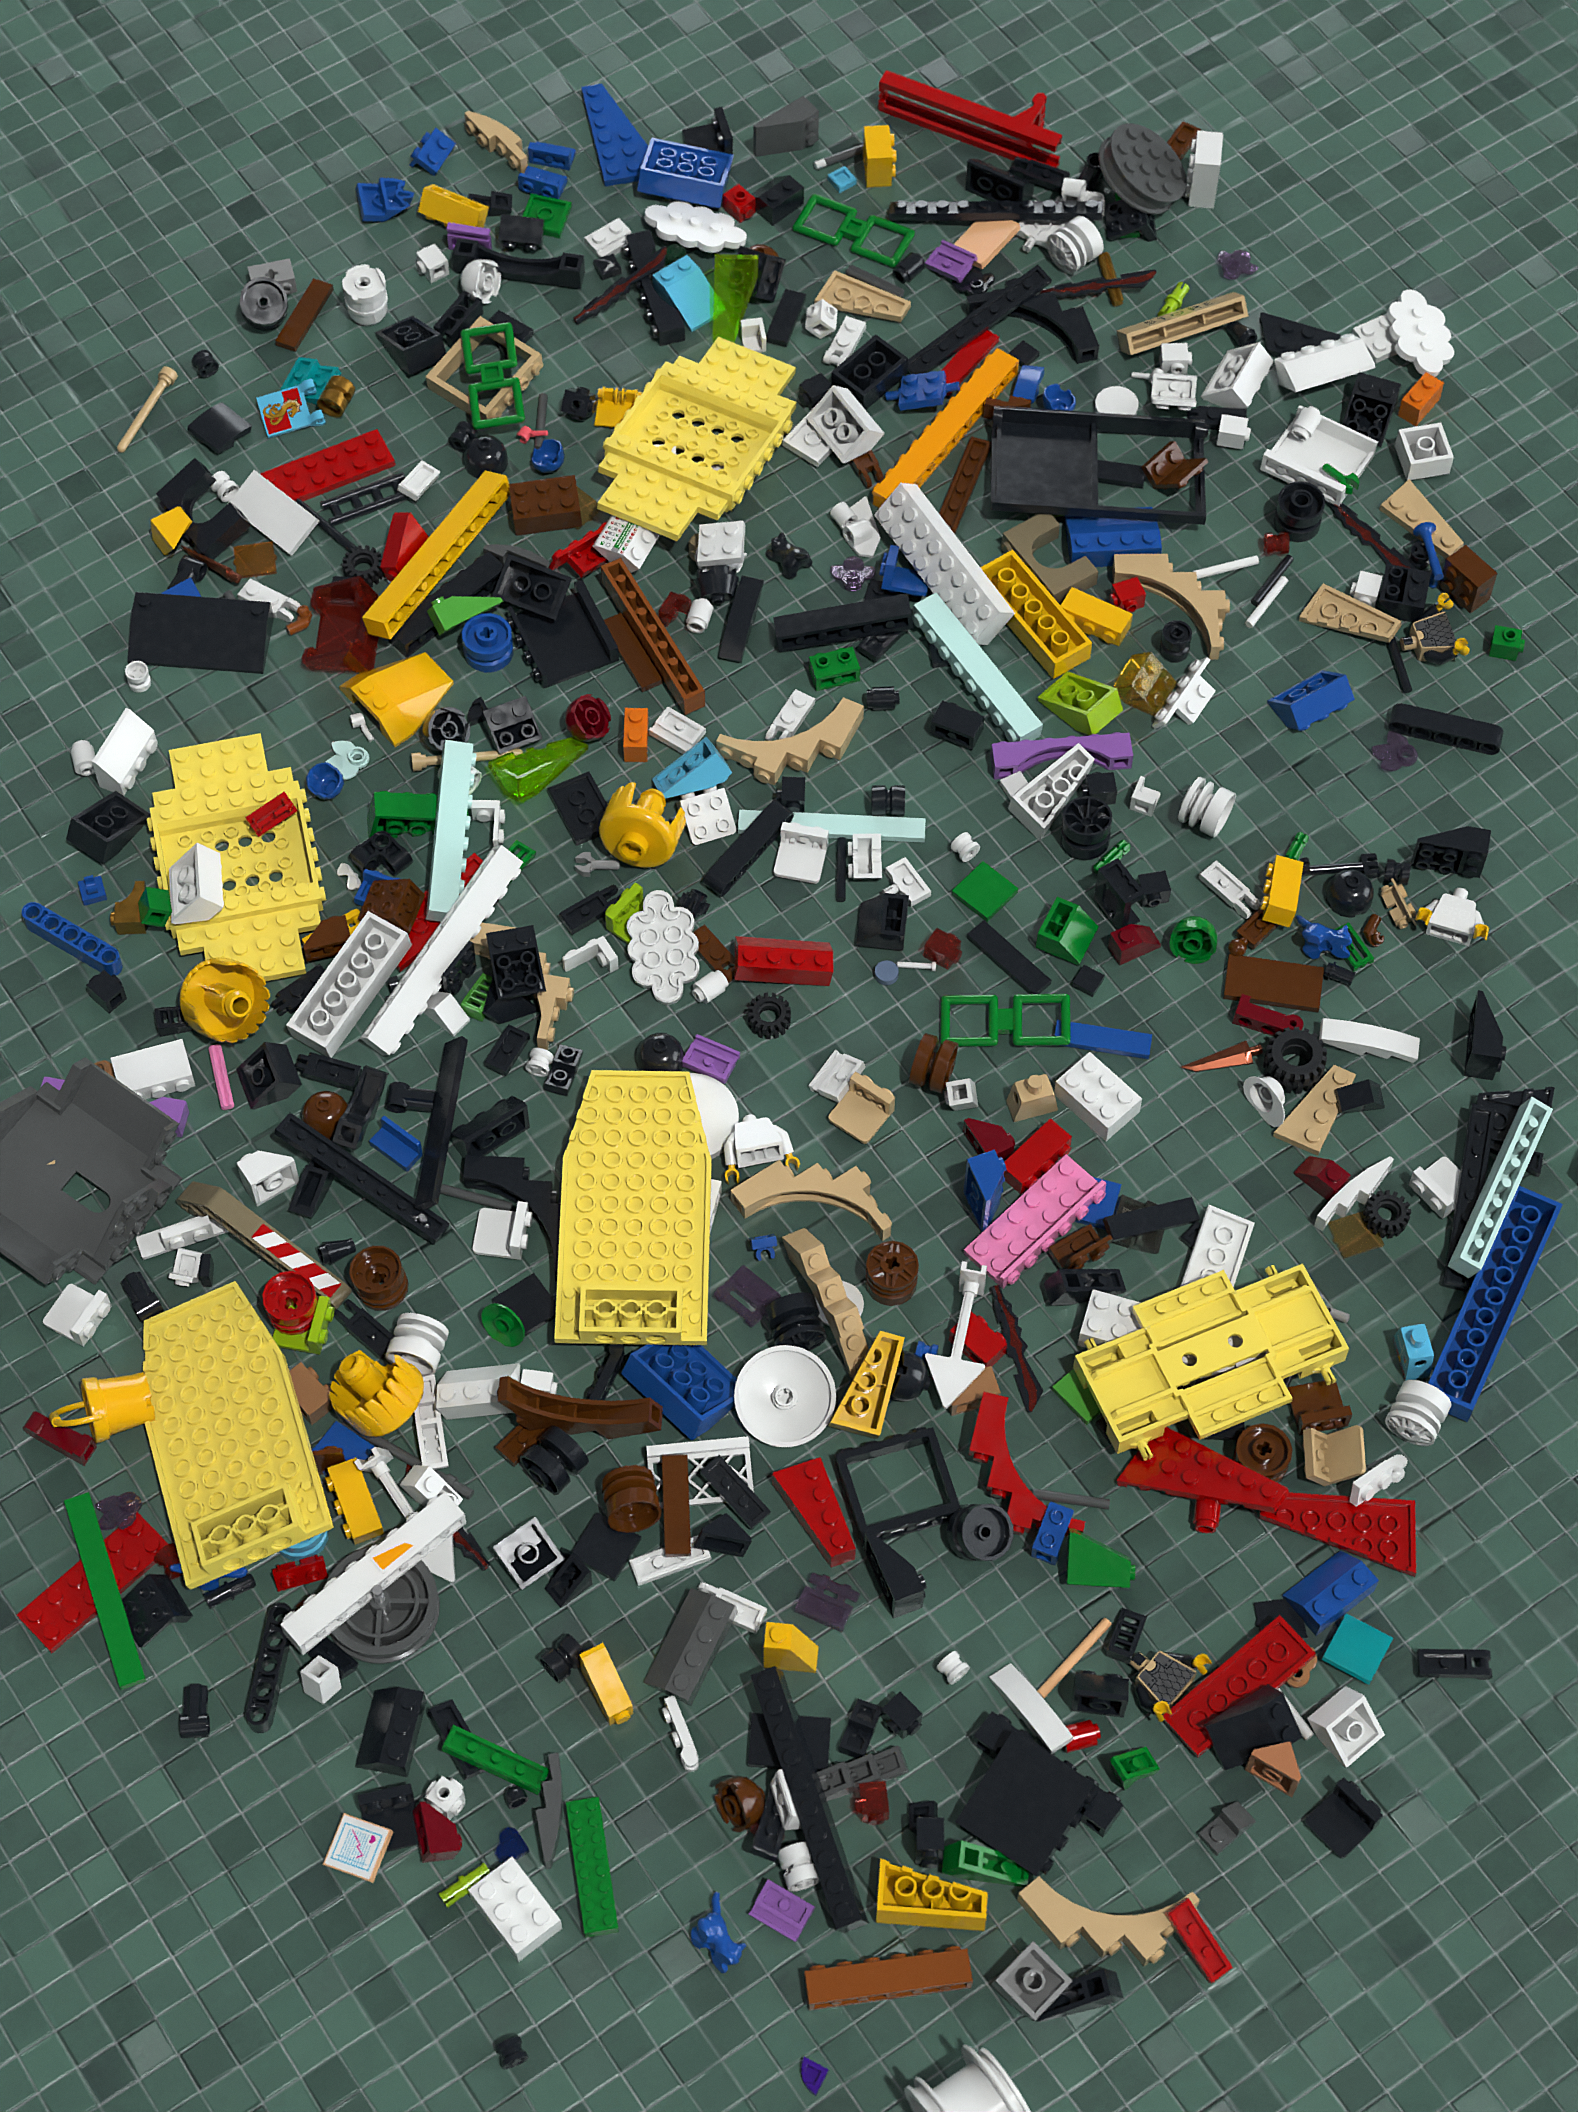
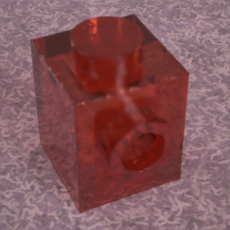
M936 928L924 945V957L948 970L953 963L956 964L961 958V940L952 933H946Z
M886 1781L859 1783V1798H855L856 1814H861L862 1823L868 1822L869 1825H879L884 1823V1820H889Z

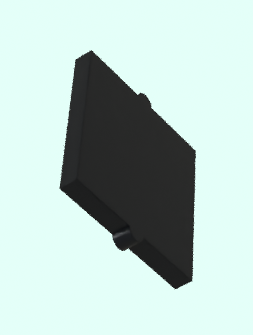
M1285 1599L1254 1603L1257 1618L1255 1625L1259 1627V1632L1280 1615L1302 1639H1307L1304 1620Z

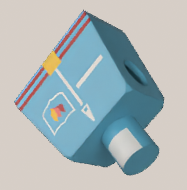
M1425 1324L1400 1328L1393 1336V1341L1404 1380L1430 1377L1434 1353Z

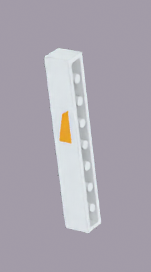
M445 1492L440 1496L436 1495L431 1498L426 1507L420 1512L411 1514L402 1527L391 1530L382 1543L370 1547L365 1556L358 1562L350 1563L341 1576L329 1580L321 1592L317 1595L309 1596L304 1601L303 1606L296 1612H289L280 1624L283 1633L302 1655L307 1653L373 1598V1586L380 1585L385 1590L466 1524L464 1512Z

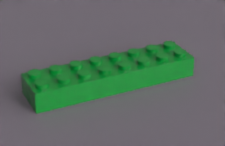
M599 1797L566 1802L585 1938L618 1933L619 1929Z

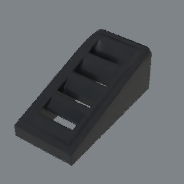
M180 1006L154 1009L160 1037L194 1031L187 1022H184ZM178 1017L179 1022L175 1023L174 1018ZM169 1019V1023H164V1020Z
M1122 1608L1106 1656L1130 1665L1147 1616ZM1125 1616L1140 1621L1139 1625L1124 1621ZM1125 1626L1136 1630V1634L1123 1630L1121 1627ZM1120 1634L1133 1639V1642L1124 1640L1122 1638H1119L1118 1636ZM1119 1643L1125 1645L1127 1647H1130V1650L1115 1646V1644Z

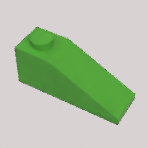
M442 596L431 602L432 607L427 610V613L439 635L469 621L472 617L497 607L503 600L501 597L451 596L444 599Z

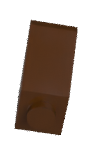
M345 915L332 916L320 922L303 946L307 962L338 954L350 937Z

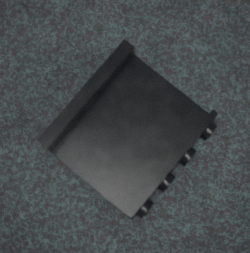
M583 580L574 582L575 593L564 598L556 621L527 611L516 615L512 606L507 607L508 617H505V620L509 623L511 630L513 629L515 632L514 638L517 646L522 647L524 650L523 656L526 663L531 664L533 667L532 674L535 681H540L543 689L619 661L618 646Z
M1013 1730L957 1818L956 1823L1035 1876L1039 1877L1042 1873L1047 1875L1054 1864L1052 1860L1053 1855L1057 1850L1061 1852L1069 1840L1066 1837L1071 1827L1075 1829L1082 1820L1083 1815L1080 1812L1085 1804L1090 1806L1098 1793L1095 1791L1097 1784L1088 1780Z

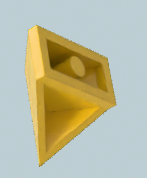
M176 507L151 519L152 540L164 555H168L170 551L174 550L182 535L192 524L191 519L181 507Z

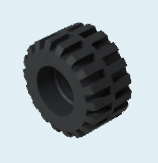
M1288 1027L1284 1028L1283 1033L1278 1031L1275 1033V1037H1271L1267 1045L1263 1062L1265 1076L1276 1079L1282 1088L1286 1089V1093H1291L1292 1090H1295L1296 1094L1302 1093V1089L1306 1092L1311 1090L1312 1086L1315 1087L1319 1079L1321 1080L1327 1062V1049L1323 1048L1324 1042L1322 1039L1317 1040L1318 1035L1316 1033L1310 1034L1309 1029L1306 1028L1302 1031L1299 1030V1027H1294L1293 1030H1290ZM1289 1054L1298 1055L1305 1059L1307 1064L1294 1066L1286 1062L1283 1057Z

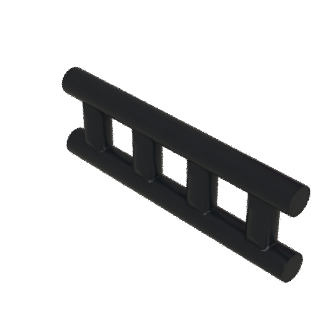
M401 472L322 501L320 505L323 511L331 509L334 517L328 520L332 526H336L410 497L398 491L400 482L405 479L404 473ZM392 485L396 494L384 498L380 489ZM372 493L375 502L363 506L359 497ZM351 501L355 509L342 513L339 505Z

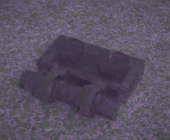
M812 1573L809 1582L817 1585L814 1590L805 1586L795 1607V1612L843 1632L853 1611V1606L845 1602L849 1599L857 1603L861 1593L852 1590L850 1585H841L830 1580L831 1577L823 1574L820 1576ZM826 1590L838 1594V1597L835 1599L824 1594Z

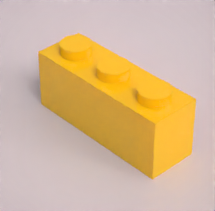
M432 184L423 188L418 212L424 214L425 218L429 220L443 222V225L446 227L448 222L484 228L489 207Z
M1073 587L1060 605L1083 632L1101 638L1109 644L1120 646L1131 628L1132 613Z
M1276 855L1273 864H1268L1265 876L1269 877V879H1266L1263 887V893L1266 896H1263L1260 910H1264L1262 920L1290 928L1297 911L1304 862Z
M357 1458L327 1468L329 1476L325 1477L329 1491H335L338 1500L333 1502L338 1516L343 1514L346 1523L342 1524L347 1539L352 1538L355 1545L384 1534L362 1471L358 1469L354 1462Z

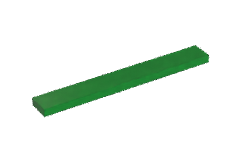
M87 1492L64 1500L119 1687L123 1690L147 1682L90 1493Z

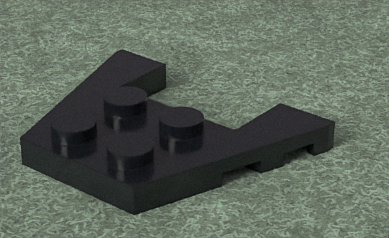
M1555 1087L1478 1094L1476 1104L1496 1109L1490 1146L1491 1153L1498 1155L1519 1107L1533 1097L1551 1108ZM1534 1151L1526 1168L1528 1173L1537 1177L1540 1176L1544 1153Z

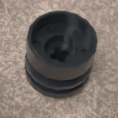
M799 1292L780 1297L772 1301L764 1311L768 1325L773 1330L772 1338L775 1346L790 1345L810 1351L820 1346L827 1338L823 1322L818 1317L820 1312L813 1294Z

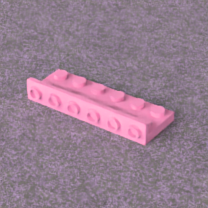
M1066 1154L964 1249V1255L980 1269L982 1265L987 1266L986 1274L1000 1285L1002 1289L1008 1284H1014L1019 1279L1020 1272L1026 1267L1028 1269L1036 1263L1038 1255L1043 1251L1048 1252V1248L1055 1244V1239L1060 1235H1066L1072 1228L1071 1224L1075 1222L1076 1218L1081 1220L1089 1212L1088 1206L1093 1202L1098 1204L1103 1200L1106 1195V1182L1095 1180Z

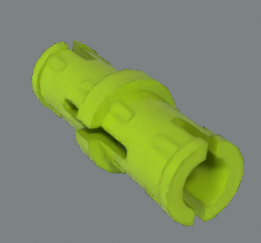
M1183 282L1177 283L1173 292L1166 297L1164 306L1158 312V317L1174 312L1181 307L1183 298L1189 292V286L1186 283L1182 289Z
M483 1862L482 1865L466 1876H459L457 1882L438 1894L447 1908H449L452 1904L469 1894L468 1889L491 1872Z

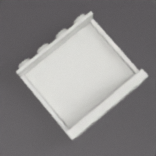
M1299 405L1296 417L1273 449H1267L1263 454L1260 470L1288 483H1311L1322 491L1326 501L1339 507L1347 496L1345 494L1346 486L1322 470L1323 465L1328 463L1343 475H1350L1353 472L1359 478L1373 459L1378 441L1320 415L1322 420L1313 435L1308 437L1306 441L1300 440L1291 432L1293 430L1292 425L1304 408Z

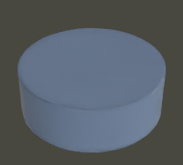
M885 960L876 965L875 979L882 985H891L897 981L899 969L894 962Z

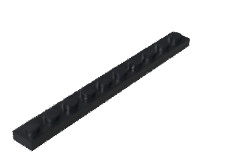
M899 200L890 202L889 221L1072 220L1077 216H1083L1088 220H1102L1103 201L982 200L980 202H969L962 200L959 202H948L941 200L938 202H926L920 200L917 202H905Z

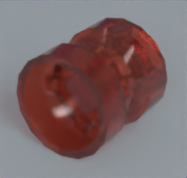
M1272 532L1264 533L1263 546L1265 555H1273L1276 552L1288 554V532H1280L1278 535Z
M174 1543L164 1546L155 1555L154 1561L159 1567L165 1569V1574L170 1580H175L183 1575V1573L170 1570L171 1565L180 1563L177 1548Z

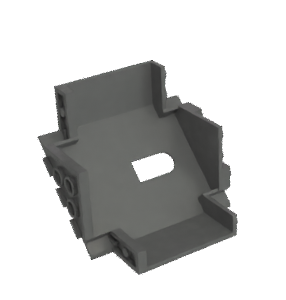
M86 1057L72 1065L60 1091L46 1082L38 1091L29 1086L0 1102V1252L45 1285L54 1279L59 1280L65 1272H71L72 1270L96 1285L112 1264L123 1256L126 1247L136 1235L142 1233L149 1219L158 1208H162L165 1205L169 1195L182 1181L183 1178L162 1164L167 1156V1152H165L167 1147L173 1143L177 1136L175 1131L179 1123ZM76 1172L109 1195L110 1205L105 1211L100 1213L92 1212L62 1191Z

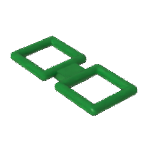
M818 194L811 195L792 227L793 231L833 246L839 245L843 237L854 241L850 248L852 253L892 268L899 263L915 236L913 229L875 215H870L867 221L855 218L857 215L855 208ZM816 203L847 214L834 236L803 226ZM873 225L904 235L892 258L861 247Z
M507 322L463 329L461 331L465 371L467 374L481 373L482 382L468 386L473 428L478 430L524 422L525 414L520 379L518 377L504 379L503 369L517 366L512 324ZM504 332L508 360L473 365L470 337ZM512 387L516 415L481 420L477 392Z
M1016 994L1013 996V1008L998 1009V997L996 995H944L941 997L940 1043L942 1044L947 1039L958 1043V1047L996 1046L998 1044V1034H1013V1044L1015 1046L1068 1045L1071 1042L1070 996L1068 994ZM1061 1003V1036H1022V1004ZM989 1004V1037H950V1005Z

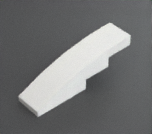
M1327 1018L1321 1020L1319 1040L1322 1039L1326 1044L1358 1055L1368 1052L1385 1059L1394 1056L1411 1063L1418 1060L1420 1038L1374 1025Z
M1388 1157L1349 1181L1317 1215L1314 1227L1323 1231L1335 1214L1345 1218L1356 1201L1366 1205L1391 1170L1394 1159Z
M435 1374L423 1376V1396L414 1412L422 1466H430L433 1470L446 1468L449 1465L441 1413L436 1409L437 1386Z
M1011 1663L989 1677L1018 1719H1022L1033 1735L1039 1737L1050 1754L1073 1741V1735L1056 1713Z

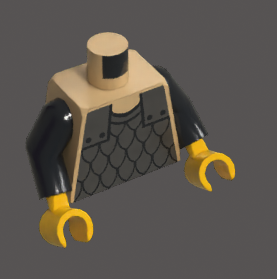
M1447 593L1440 594L1437 600L1439 604L1432 605L1412 623L1408 637L1400 638L1402 651L1414 649L1419 661L1443 665L1450 660H1454L1459 653L1463 656L1469 654L1470 649L1466 646L1468 641L1465 638L1456 640L1446 612H1442V609L1449 610L1453 607L1451 599L1444 603L1449 598Z
M1159 1651L1150 1661L1142 1653L1138 1652L1131 1660L1130 1665L1140 1672L1136 1677L1134 1685L1136 1686L1135 1692L1141 1708L1156 1715L1157 1720L1163 1722V1715L1165 1713L1172 1714L1170 1708L1194 1681L1197 1673L1195 1670L1198 1669L1202 1675L1208 1672L1203 1665H1212L1209 1657L1206 1654L1191 1656Z

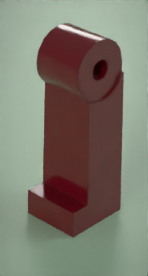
M1245 994L1241 995L1232 1024L1274 1037L1278 1031L1283 1033L1284 1028L1289 1027L1290 1030H1293L1294 1027H1299V1030H1302L1304 1026L1300 1016L1295 1014L1285 1015L1249 1003L1251 996Z
M34 1411L23 1426V1430L31 1437L84 1467L97 1448L93 1437L85 1433L82 1435L68 1427H55L49 1418L39 1412Z

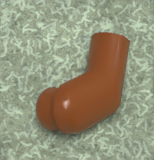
M299 606L297 609V620L285 626L290 636L309 627L312 612L309 611L308 606Z

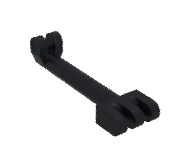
M1375 853L1361 854L1360 862L1309 866V858L1304 857L1300 859L1301 862H1304L1302 876L1339 873L1343 870L1353 869L1362 871L1369 879L1380 877L1377 854Z

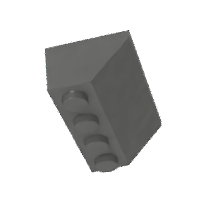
M691 1588L644 1683L669 1696H675L677 1700L691 1706L738 1613L736 1606L713 1594Z

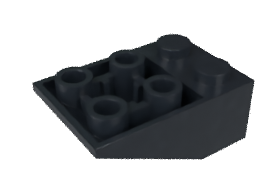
M1359 372L1342 425L1378 441L1377 446L1382 447L1399 397L1401 383Z
M1465 826L1418 838L1411 859V866L1422 870H1436L1445 874L1464 875L1467 878H1480L1488 855L1491 830Z
M534 925L486 933L498 1000L546 992Z

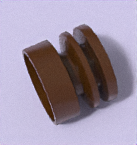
M887 1241L880 1243L872 1249L867 1258L865 1276L867 1292L872 1299L888 1306L901 1305L911 1299L916 1292L919 1268L917 1255L912 1248L902 1242Z
M370 1246L355 1255L350 1264L349 1274L360 1301L366 1307L373 1310L386 1311L396 1307L404 1300L408 1293L409 1282L399 1256L392 1249L385 1246Z
M639 1465L622 1466L607 1473L602 1479L601 1490L606 1504L607 1521L611 1528L625 1533L639 1532L653 1526L660 1519L661 1507L656 1494L655 1478L650 1469Z

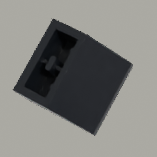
M1386 564L1379 603L1396 619L1413 623L1424 612L1431 572Z
M526 696L482 711L481 720L488 738L499 755L542 739Z
M884 893L861 902L856 946L903 950L909 895Z

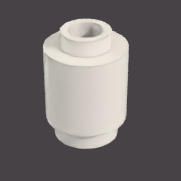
M1312 406L1304 407L1292 425V434L1303 441L1311 437L1322 420L1320 411Z
M700 598L692 601L686 619L687 628L691 632L703 633L707 629L714 609L708 600Z
M85 740L75 742L71 749L75 772L79 775L89 776L95 772L92 764L95 757L94 748Z
M711 971L693 984L694 990H692V994L698 1002L707 1004L723 993L729 984L721 971Z

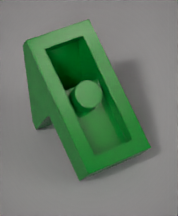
M1147 1747L1120 1754L1110 1759L1111 1770L1124 1790H1127L1137 1780L1152 1776L1160 1770Z

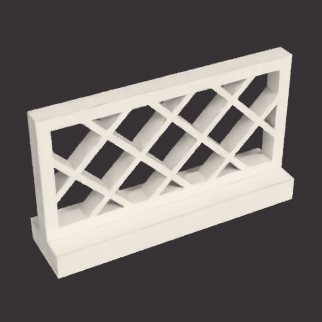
M749 1436L646 1446L648 1469L652 1471L654 1478L659 1482L656 1487V1493L663 1486V1480L654 1474L653 1464L662 1463V1456L688 1455V1461L697 1466L688 1477L689 1484L698 1490L699 1493L694 1499L689 1500V1506L726 1503L721 1496L711 1497L705 1492L710 1486L708 1482L701 1489L691 1480L699 1469L702 1470L704 1468L703 1465L708 1459L716 1458L718 1455L728 1457L726 1459L727 1464L734 1456L745 1455L746 1465L740 1472L736 1471L733 1467L731 1468L754 1492ZM745 1471L747 1474V1479L744 1476H742V1474ZM701 1495H704L706 1497L699 1499ZM660 1502L661 1509H664L663 1502Z

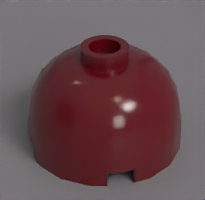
M591 694L582 695L567 707L564 716L565 725L571 736L577 740L590 742L604 737L609 732L610 728L608 726L609 721H611V714L607 705L600 698L595 699L591 697Z

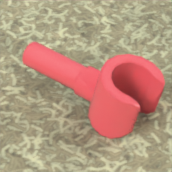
M523 426L516 435L522 436L519 441L526 444L531 437L548 436V431H535L527 426Z

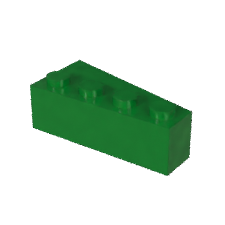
M374 792L367 815L368 838L378 831H386L393 838H398V834L411 833L412 837L421 836L429 831H432L434 834L438 795L434 793Z

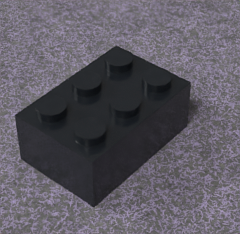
M874 335L831 372V384L849 389L863 408L867 410L902 380V376L907 375L908 358L878 335Z

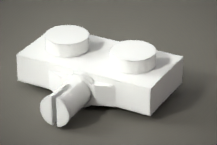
M906 857L886 867L885 873L891 879L893 885L882 889L883 894L899 893L901 895H909V905L911 907L931 896V890Z

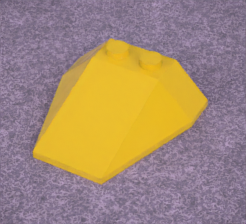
M424 652L359 673L340 685L339 689L352 703L359 701L380 723L381 733L396 748L416 733L426 720V717L433 711L454 682Z

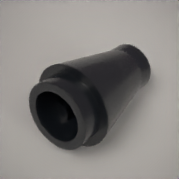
M1237 321L1230 322L1226 326V330L1230 332L1240 347L1254 344L1257 340L1254 329Z
M352 1238L322 1242V1245L317 1246V1253L323 1265H332L349 1254L356 1252Z

